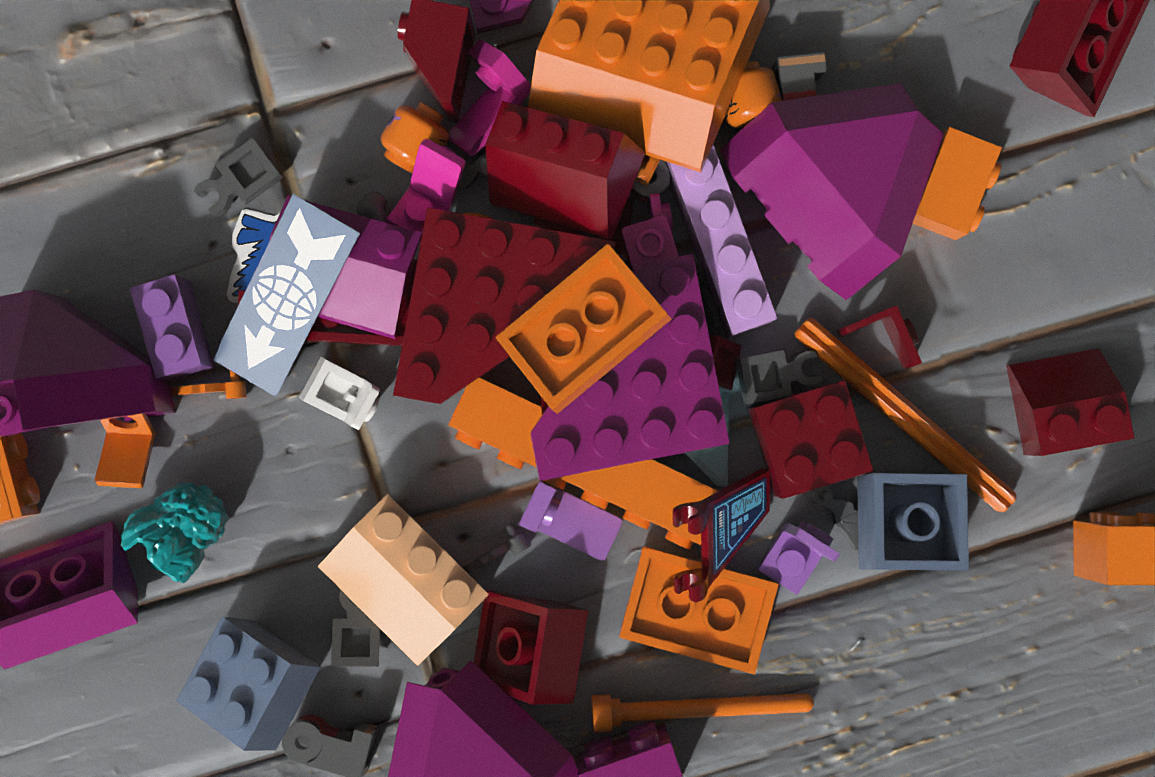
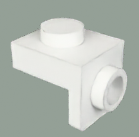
M320 357L299 398L359 430L363 422L369 421L375 414L379 404V397L377 396L380 388L343 367Z

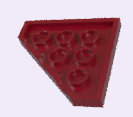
M427 207L393 396L442 404L476 379L482 377L510 357L495 337L605 245L609 244L614 250L616 242Z

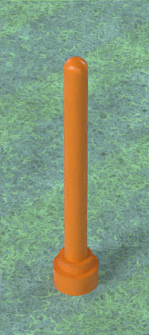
M807 693L620 703V698H611L610 694L591 695L593 733L612 732L613 727H621L622 722L798 713L809 712L814 707V699Z

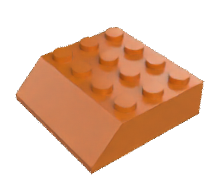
M559 0L536 50L528 108L623 132L645 152V155L701 173L767 17L770 2L769 0Z

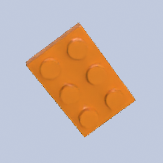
M607 244L495 338L548 406L558 414L672 319L611 246Z
M642 546L621 623L619 638L755 675L779 584L775 581L724 568L709 587L706 597L702 601L693 602L689 599V590L683 591L681 594L675 593L674 578L681 571L702 568V562Z

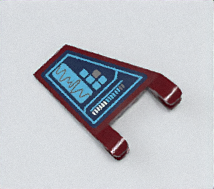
M761 468L701 501L684 503L673 508L674 527L688 524V532L690 534L698 535L701 533L702 568L681 571L675 575L674 591L676 594L689 590V599L693 602L702 601L706 597L711 584L770 512V470Z

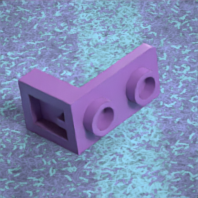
M539 481L518 525L535 533L538 530L602 561L606 559L622 525V519L555 486Z
M801 521L797 527L785 522L756 569L798 595L822 556L836 562L840 553L829 547L834 539L812 524Z

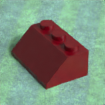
M1040 0L1033 10L1032 19L1021 42L1014 50L1013 59L1009 67L1029 89L1085 116L1095 117L1150 0Z
M502 101L485 144L490 203L500 208L612 241L645 152L623 132Z

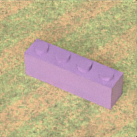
M712 145L701 173L666 162V166L669 168V182L699 264L705 271L710 294L714 297L715 304L720 309L719 317L723 324L722 327L726 338H731L775 321L777 319L775 310L714 145Z

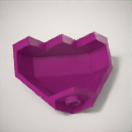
M902 83L772 102L721 147L720 151L734 180L745 193L750 189L755 192L760 202L765 205L767 212L764 215L788 244L793 241L810 258L811 263L807 267L817 279L847 300L902 256L944 133L918 110Z
M29 290L0 296V437L48 427L124 417L125 421L131 422L135 420L127 416L147 414L148 418L176 413L173 397L171 396L170 381L155 379L150 358L101 323L94 321L57 295L38 290Z
M471 660L460 671L443 667L440 671L433 674L424 686L407 682L388 777H578V769L573 756Z

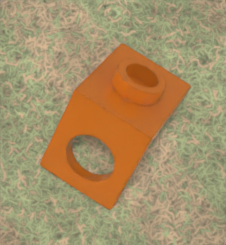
M147 414L127 416L136 421L134 423L121 422L114 418L100 420L106 430V436L95 476V482L98 486L143 488L156 435Z

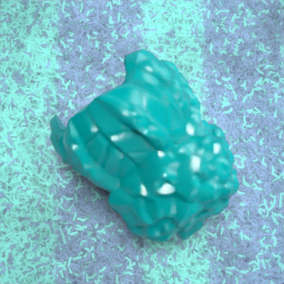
M178 482L175 486L168 488L162 495L156 497L154 504L141 506L129 515L121 535V546L125 551L136 543L145 546L147 549L146 557L150 561L152 568L160 570L169 576L172 581L185 583L194 574L195 570L199 568L205 558L204 550L217 543L219 537L225 531V525L229 518L223 506V500L214 495L213 491L204 484L196 486L193 482Z

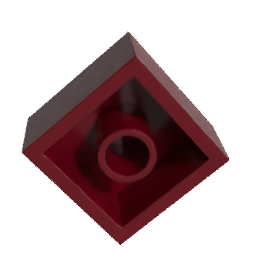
M845 380L833 382L748 409L767 470H770V483L775 497L785 499L873 471Z

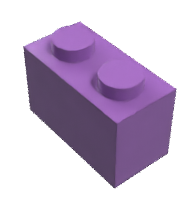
M171 275L129 288L155 379L173 381L215 368L190 280L178 275Z

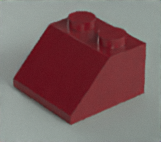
M411 0L409 12L402 11L399 19L398 40L403 41V51L407 53L413 69L450 122L457 123L460 117L471 61L468 51L474 46L476 36L470 9L432 0Z
M1099 348L1006 365L1024 455L1045 456L1135 439L1126 392Z
M485 590L489 595L483 600L473 663L510 697L533 705L574 704L588 610L553 600Z

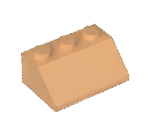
M388 494L349 531L318 565V568L417 666L489 595Z

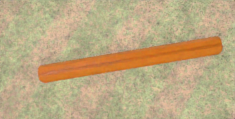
M810 317L798 327L794 335L810 351L817 352V357L953 474H967V486L998 512H1005L1011 507L1017 498L1016 492L818 321Z

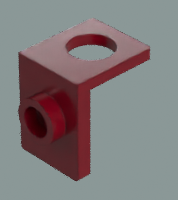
M897 305L837 330L839 336H843L878 320H882L902 368H911L922 363L915 347L919 343L917 332L908 318H902Z

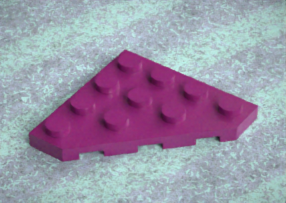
M693 254L646 262L642 266L636 277L672 320L561 412L556 414L549 406L530 432L539 481L730 444Z

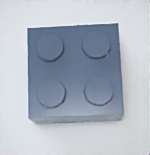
M872 473L857 476L859 569L969 571L967 474Z
M222 616L176 701L243 751H273L280 744L321 666L257 622Z

